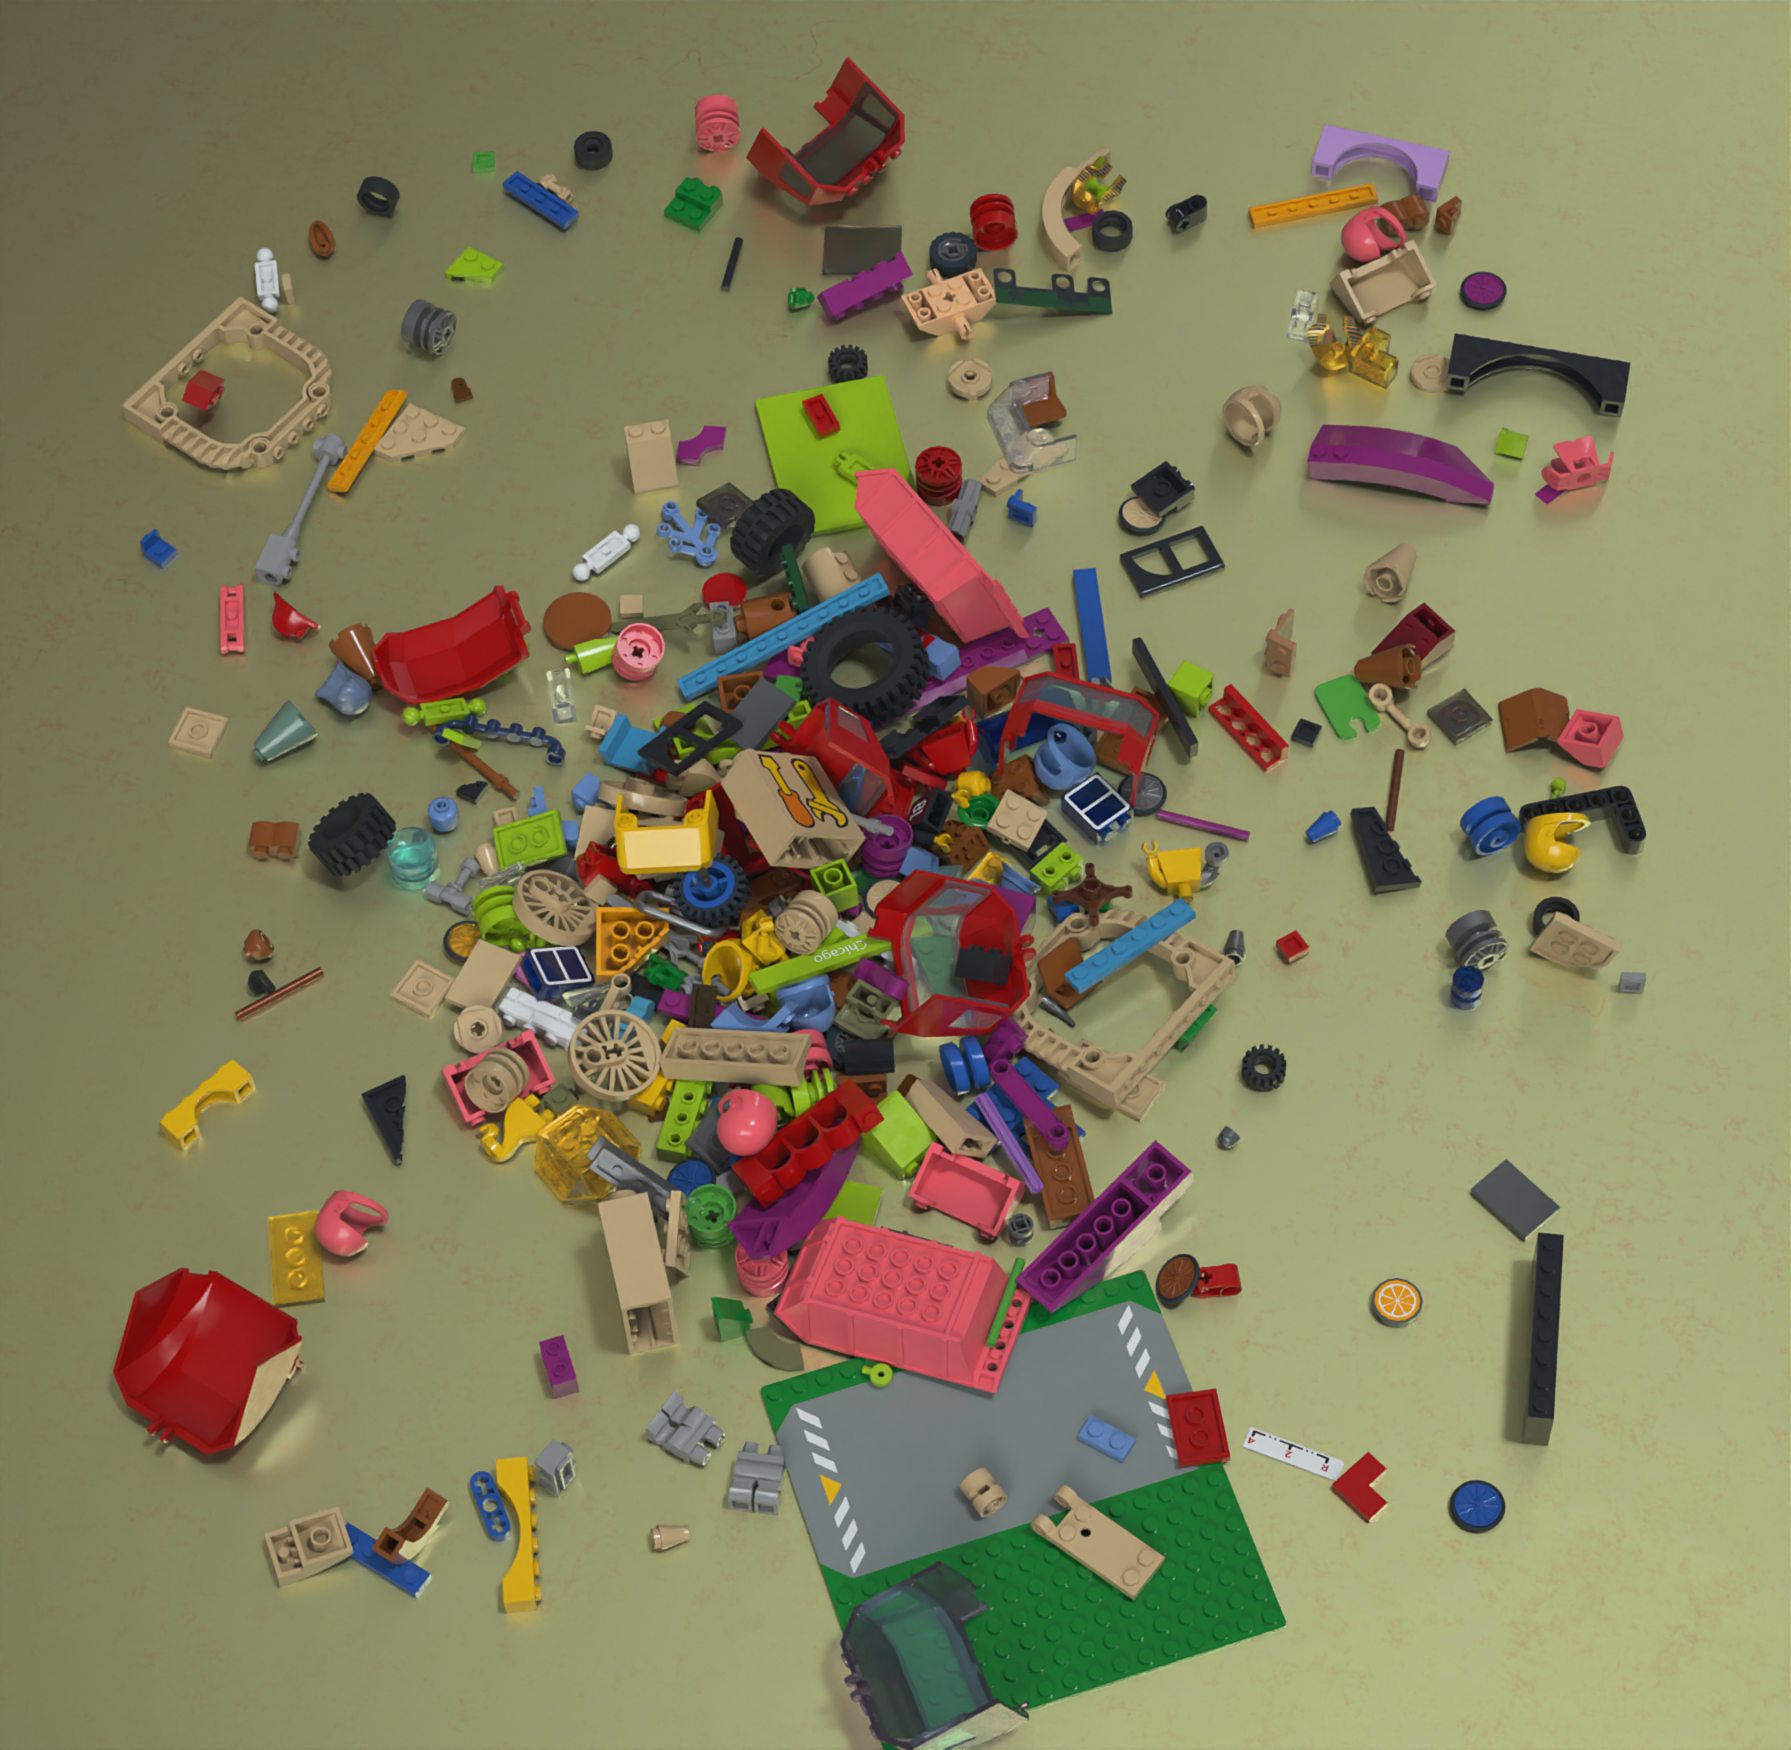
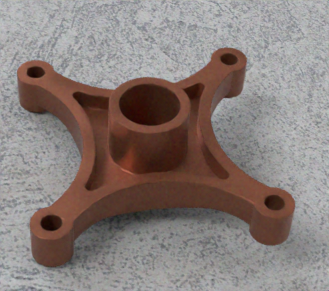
M1087 863L1085 865L1086 877L1081 884L1066 891L1055 890L1051 895L1052 902L1055 904H1059L1061 901H1071L1085 908L1090 914V925L1096 927L1099 925L1098 911L1102 906L1116 897L1123 896L1129 899L1133 896L1130 885L1115 887L1104 884L1095 876L1094 864Z

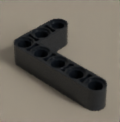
M1614 786L1529 803L1520 808L1518 821L1522 826L1521 832L1524 834L1529 821L1527 818L1532 819L1537 816L1554 813H1579L1588 816L1590 822L1612 818L1624 851L1631 855H1637L1643 851L1646 830L1632 792L1625 786ZM1577 821L1562 822L1560 824L1576 823Z

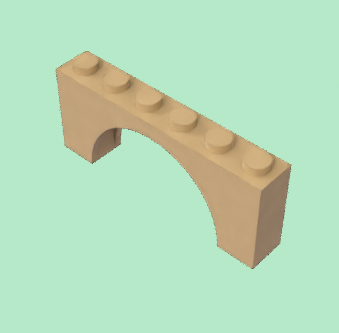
M594 803V806L585 805L574 861H576L577 856L586 852L590 841L611 848L614 847L616 844L614 830L616 810H610L608 805ZM638 811V814H634L638 820V827L684 825V818H682L681 822L673 821L674 817L660 815L659 818L651 817L652 813ZM718 826L714 857H716L717 852L721 853L725 832L718 829Z

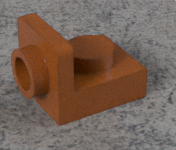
M1457 196L1438 207L1435 223L1448 234L1453 232L1454 221L1461 213L1462 201Z

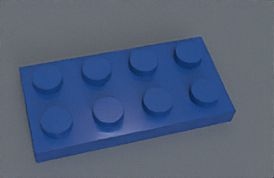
M1024 1056L1013 1066L1044 1103H1047L1060 1091V1086L1027 1057ZM995 1083L984 1092L989 1095L1011 1133L1024 1123L1023 1114ZM974 1101L965 1110L995 1135ZM997 1140L993 1148L990 1150V1153L1001 1144L999 1140Z

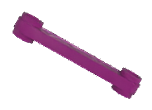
M998 1059L993 1062L991 1076L995 1084L1051 1148L1057 1151L1065 1149L1070 1141L1069 1131L1007 1060Z

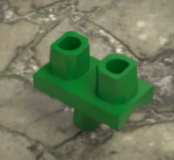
M650 953V961L643 975L653 985L658 984L664 989L679 992V986L683 984L684 977L689 976V974L656 953Z

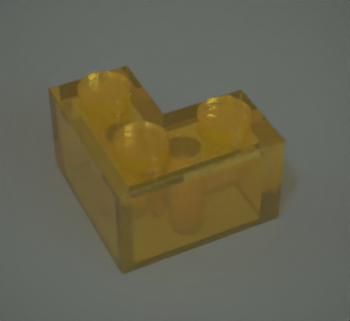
M1371 326L1349 354L1348 372L1386 390L1397 376L1399 358L1389 354L1391 335Z

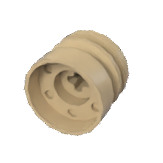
M804 890L799 892L783 912L779 914L775 920L774 930L780 942L790 951L808 955L815 952L824 939L833 931L838 923V914L835 906L823 894L813 890Z
M495 1048L467 1074L464 1086L467 1095L476 1106L487 1112L498 1113L503 1111L529 1084L530 1073L528 1066L517 1053L507 1048Z

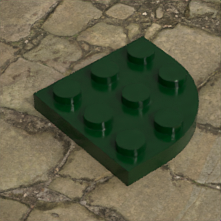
M787 544L782 546L784 554L780 555L798 616L809 610L810 606L792 546Z

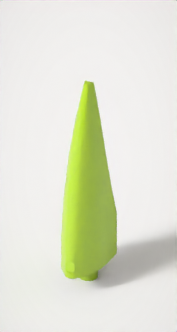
M618 637L594 639L575 645L574 652L564 656L566 665L576 662L581 673L586 674L612 663V650Z

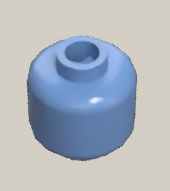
M439 797L434 799L428 806L430 824L434 829L446 832L455 828L459 823V811L453 799Z

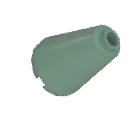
M288 700L253 743L256 747L253 752L261 761L266 759L269 762L314 739L318 733L308 720L303 717L296 706Z

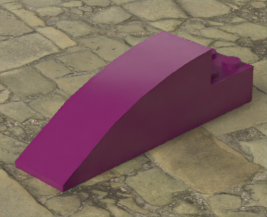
M1155 1140L1015 1281L1048 1311L1053 1313L1107 1277L1162 1229L1160 1216L1194 1183L1192 1171Z

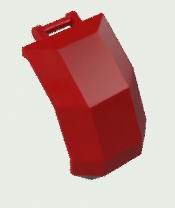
M494 586L490 594L454 617L405 632H387L371 651L383 688L397 699L411 705L437 702L482 688L529 658L530 653L523 637L531 631L529 621L525 619L519 604L520 597L518 592L510 591L506 593L504 586Z

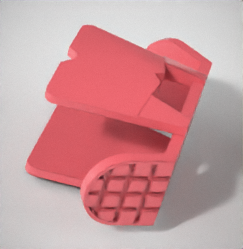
M1592 436L1577 438L1574 442L1564 441L1553 446V449L1560 457L1551 460V465L1554 469L1545 467L1541 471L1544 481L1557 491L1564 489L1574 490L1595 485L1598 481L1609 479L1614 452H1610L1608 463L1599 465Z

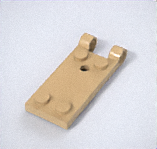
M619 973L612 978V985L599 1011L607 1009L625 1011L629 1007V1005L623 1007L621 1001L627 1000L631 1002L633 996L630 994L632 989L631 980L628 975ZM619 982L627 983V985L623 988H618L615 986ZM606 1020L608 1028L612 1029L614 1021ZM594 1022L593 1025L602 1035L599 1022ZM588 1032L587 1036L593 1039V1037ZM577 1054L576 1059L579 1060L581 1055ZM587 1056L591 1062H596L593 1057ZM595 1073L588 1077L593 1083L595 1081ZM572 1075L575 1092L585 1095L586 1091L577 1083Z
M1061 1485L1054 1494V1498L1060 1505L1069 1509L1070 1512L1057 1527L1047 1516L1038 1514L1031 1522V1528L1038 1535L1046 1538L1134 1600L1164 1563L1165 1557L1079 1498L1070 1487ZM1087 1529L1091 1534L1088 1537H1083L1081 1531Z

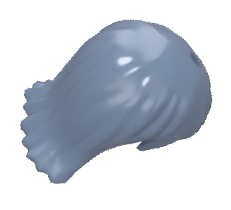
M339 660L322 687L317 689L315 696L328 700L342 714L357 715L364 712L370 704L372 689L364 678L348 670L342 664V661Z

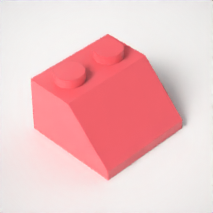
M1576 709L1557 742L1583 765L1605 769L1624 738L1620 718L1618 716Z

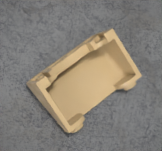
M1414 239L1404 243L1403 248L1393 250L1388 255L1357 269L1353 268L1350 271L1347 269L1339 273L1329 283L1333 292L1359 324L1369 325L1376 321V317L1418 297L1420 300H1423L1432 295L1431 291L1437 284Z

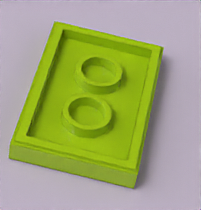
M558 809L492 828L500 873L502 874L568 855L561 815Z

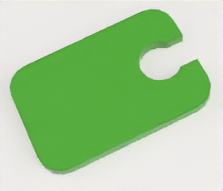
M1345 675L1322 683L1315 688V696L1339 738L1349 740L1357 737L1355 729L1349 725L1352 719H1361L1365 723L1367 733L1379 728L1380 717L1355 676Z

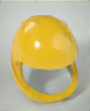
M1554 813L1530 819L1525 830L1524 839L1527 861L1535 868L1544 872L1561 873L1569 870L1579 860L1582 850L1565 844L1564 840L1569 833L1588 827L1590 825L1588 816L1579 813ZM1577 821L1576 823L1560 824L1562 822Z
M729 938L716 943L709 950L703 962L702 980L704 985H711L712 977L717 974L720 976L724 986L732 991L735 990L727 997L717 994V1001L726 1003L736 999L739 995L745 998L756 993L748 980V974L764 969L767 966L742 943L741 938Z

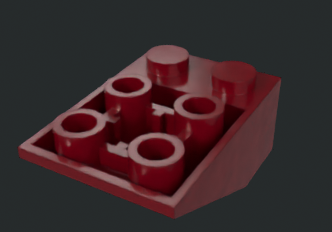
M1422 603L1397 624L1371 652V655L1402 644L1411 643L1416 647L1413 651L1415 654H1419L1423 669L1454 647L1456 631L1426 603Z

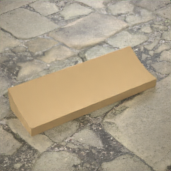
M675 1027L659 1063L665 1079L801 1086L812 1038L810 1034Z

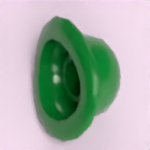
M989 794L971 796V800H968L969 807L961 808L958 806V817L960 821L969 827L979 826L981 831H985L1001 801Z

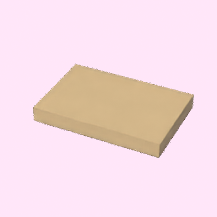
M479 939L445 996L446 1002L463 1009L473 1005H485L495 1008L520 965L522 957Z

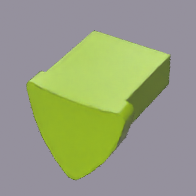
M1502 428L1496 444V453L1523 459L1529 436Z

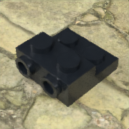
M1167 461L1131 484V490L1158 518L1173 508L1177 511L1195 499V487L1189 480L1186 481L1181 476L1178 468L1172 467Z

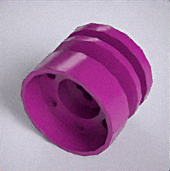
M889 814L878 815L875 819L880 820L882 824L893 827L894 832L891 836H887L882 833L874 834L865 829L864 836L866 839L862 845L861 862L863 867L876 877H897L902 874L899 871L912 846L914 833L911 825L899 816Z

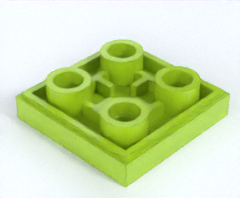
M845 1180L838 1196L823 1216V1220L837 1218L840 1215L844 1216L846 1220L873 1226L882 1199L883 1188Z

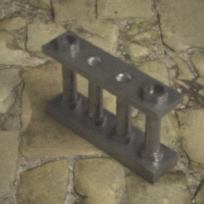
M600 1135L586 1154L592 1160L589 1168L620 1190H633L636 1194L647 1192L651 1210L669 1222V1212L666 1211L667 1197H671V1190H681Z

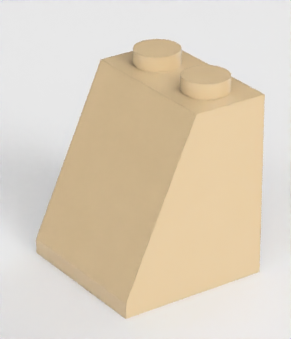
M668 419L624 426L634 493L640 494L679 487Z

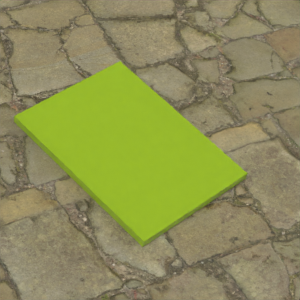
M884 375L755 400L777 488L790 490L812 509L815 516V529L811 533V537L866 526L854 508L857 484L841 474L833 463V460L839 457L842 451L849 455L851 453L856 454L877 469L894 468L918 495ZM823 394L840 424V431L822 438L819 437L802 407V401Z

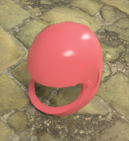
M1371 206L1357 213L1348 220L1341 233V241L1345 251L1351 258L1360 263L1375 261L1380 258V252L1403 248V244L1407 242L1406 233L1400 222L1393 214L1379 206ZM1374 219H1386L1397 231L1400 237V244L1387 238L1376 226Z
M746 1089L732 1090L723 1095L718 1103V1110L721 1116L717 1121L716 1127L720 1143L727 1151L734 1155L749 1156L757 1154L774 1137L778 1123V1110L775 1104L768 1097L756 1091ZM730 1101V1108L726 1111L724 1104Z
M344 1190L335 1191L317 1215L314 1225L315 1234L320 1244L326 1250L339 1256H352L362 1251L368 1245V1242L362 1237L364 1232L371 1226L387 1224L390 1214L379 1203L365 1196ZM349 1205H363L376 1211L381 1216L361 1212Z

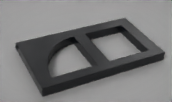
M1203 525L1120 554V559L1141 597L1225 568L1223 560ZM1197 537L1210 561L1183 570L1171 546ZM1161 551L1173 574L1159 575L1148 572L1141 568L1134 559Z
M703 701L640 748L637 753L639 756L677 777L741 729L743 723L741 720L709 702ZM705 714L727 726L708 741L687 730L689 726ZM675 737L696 748L694 752L678 764L671 760L667 754L668 745Z

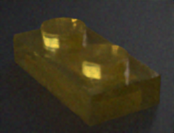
M991 850L967 880L980 878L989 884L996 885L1002 878L1003 868L1001 862H1005L1010 867L1011 861Z

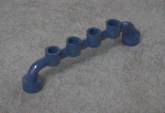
M467 715L464 721L450 720L442 726H437L432 736L435 743L448 745L451 740L442 736L444 729H460L468 735L477 732L483 733L491 739L500 736L514 743L523 740L537 747L543 744L550 745L551 747L548 748L546 760L552 765H561L566 756L560 741L555 737L546 735V731L541 727L533 728L531 733L523 731V726L518 723H512L509 729L502 728L501 723L496 719L488 720L487 725L479 724L478 719L473 715Z

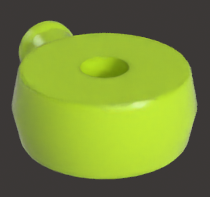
M879 1363L872 1368L864 1365L862 1373L869 1375L870 1381L877 1387H886L893 1380V1371L886 1364Z

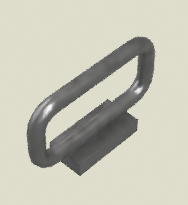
M670 884L666 889L665 895L647 890L640 892L634 900V906L641 913L705 937L720 938L728 928V924H725L724 920L720 921L721 927L716 929L709 928L644 903L645 900L655 901L662 904L661 908H669V912L683 916L673 896V891H675L673 885Z

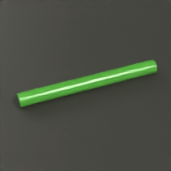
M1016 1258L985 1342L987 1347L994 1348L1018 1284L1015 1279L1022 1273L1026 1262L1022 1258Z

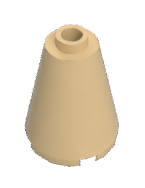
M1400 544L1372 563L1366 569L1363 577L1365 587L1373 596L1375 594L1381 597L1380 600L1393 603L1399 601L1407 591L1417 559L1416 550L1408 544Z

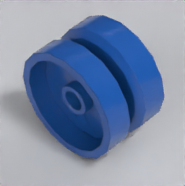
M1499 796L1489 797L1476 803L1464 813L1460 820V827L1467 838L1470 839V843L1475 851L1483 856L1494 854L1509 846L1517 839L1522 828L1515 815L1511 813V809L1504 798Z
M974 1035L961 1038L959 1040V1048L952 1041L939 1046L940 1058L946 1078L956 1096L968 1093L970 1091V1083L976 1089L990 1085L988 1067L981 1047Z

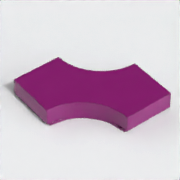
M704 425L702 432L695 438L679 441L676 463L699 465L701 459L709 452L724 449L726 427Z

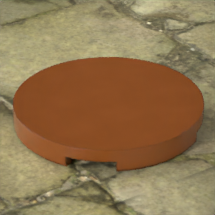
M574 592L563 595L553 601L545 612L543 622L546 636L553 645L562 650H574L575 645L594 639L607 638L612 625V616L608 605L598 596L585 592Z

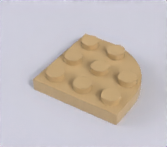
M1556 912L1534 939L1529 950L1550 961L1573 969L1592 966V970L1607 966L1620 952L1622 944L1615 941L1611 936L1595 931L1589 925H1583L1573 920L1567 914Z

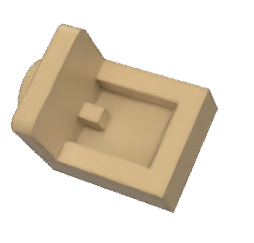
M596 704L589 725L585 724L584 729L590 732V737L602 740L603 736L607 735L619 712Z
M766 993L761 996L755 995L743 1001L741 995H739L736 999L730 1001V1004L734 1002L743 1012L752 1011L755 1014L766 1008L764 1004L769 1000V997Z

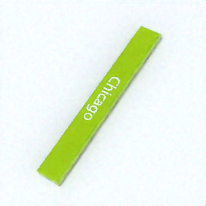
M923 914L916 915L909 943L932 936L933 929ZM867 933L818 949L811 954L801 955L749 973L748 980L757 995L761 996L858 962L861 957L869 958L892 950L891 942L867 937Z

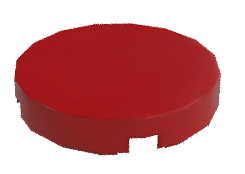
M718 573L704 583L702 588L703 602L710 609L709 603L729 601V606L733 605L734 612L740 609V601L747 599L746 584L742 578L735 574Z

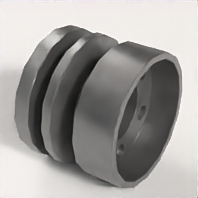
M417 299L411 304L404 316L401 325V337L411 345L421 346L426 351L440 355L448 348L454 337L457 325L456 315L452 311L436 307L434 304L423 299Z
M1477 910L1468 913L1452 923L1446 931L1445 936L1453 951L1457 953L1459 961L1468 973H1479L1498 964L1508 954L1510 947L1501 931L1497 930L1498 927L1489 911Z

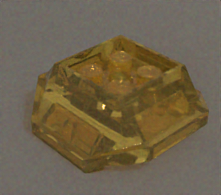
M576 1105L538 1132L534 1172L564 1206L574 1205V1203L598 1204L619 1189L591 1170L589 1164L592 1160L586 1156L587 1153H583V1151L591 1149L600 1135L640 1162L643 1151L641 1143L613 1112Z

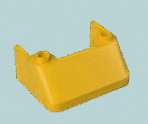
M706 791L704 809H695L686 814L684 825L638 827L637 817L628 812L623 795H618L614 830L620 870L625 874L698 871L700 868L708 869L713 863L719 818L712 791Z

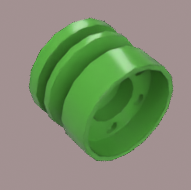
M716 1184L702 1185L693 1190L686 1199L687 1203L684 1206L686 1215H688L689 1230L694 1240L703 1247L712 1249L724 1247L731 1243L736 1237L725 1222L733 1221L739 1215L735 1198L731 1192L723 1186Z

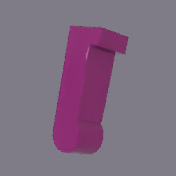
M861 957L853 974L854 978L861 979L883 993L899 1000H903L904 993L910 985L906 979L883 965Z

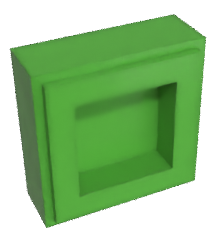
M494 151L473 152L474 173L495 172Z

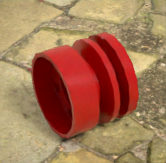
M996 193L981 196L973 201L969 213L973 240L976 246L982 250L1000 251L1014 244L1018 238V229L1012 200L1005 195Z
M943 446L929 447L922 451L915 463L916 488L919 497L925 503L932 506L940 507L953 503L954 499H958L963 484L960 456L956 451Z

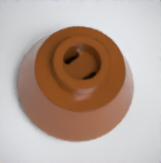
M253 929L244 941L245 947L243 950L251 960L253 958L262 960L273 956L274 946L263 931Z

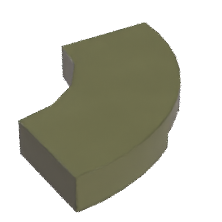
M770 1326L745 1331L751 1349L760 1359L762 1358L774 1367L783 1370H805L800 1343H787L780 1340L773 1334Z

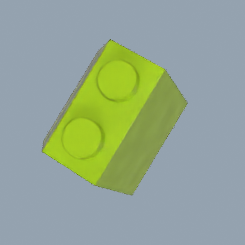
M894 1090L877 1105L885 1120L866 1134L862 1132L861 1137L863 1138L862 1144L903 1181L908 1176H913L919 1170L932 1141L938 1143V1138L897 1090Z

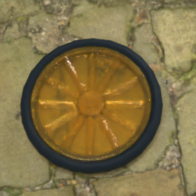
M461 921L452 925L446 931L443 940L444 948L447 954L456 961L465 963L478 940H482L478 929L479 924L476 921Z

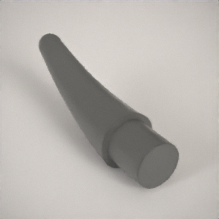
M1047 996L1043 998L1040 1004L1070 1026H1075L1072 1018L1055 1000L1053 1001Z

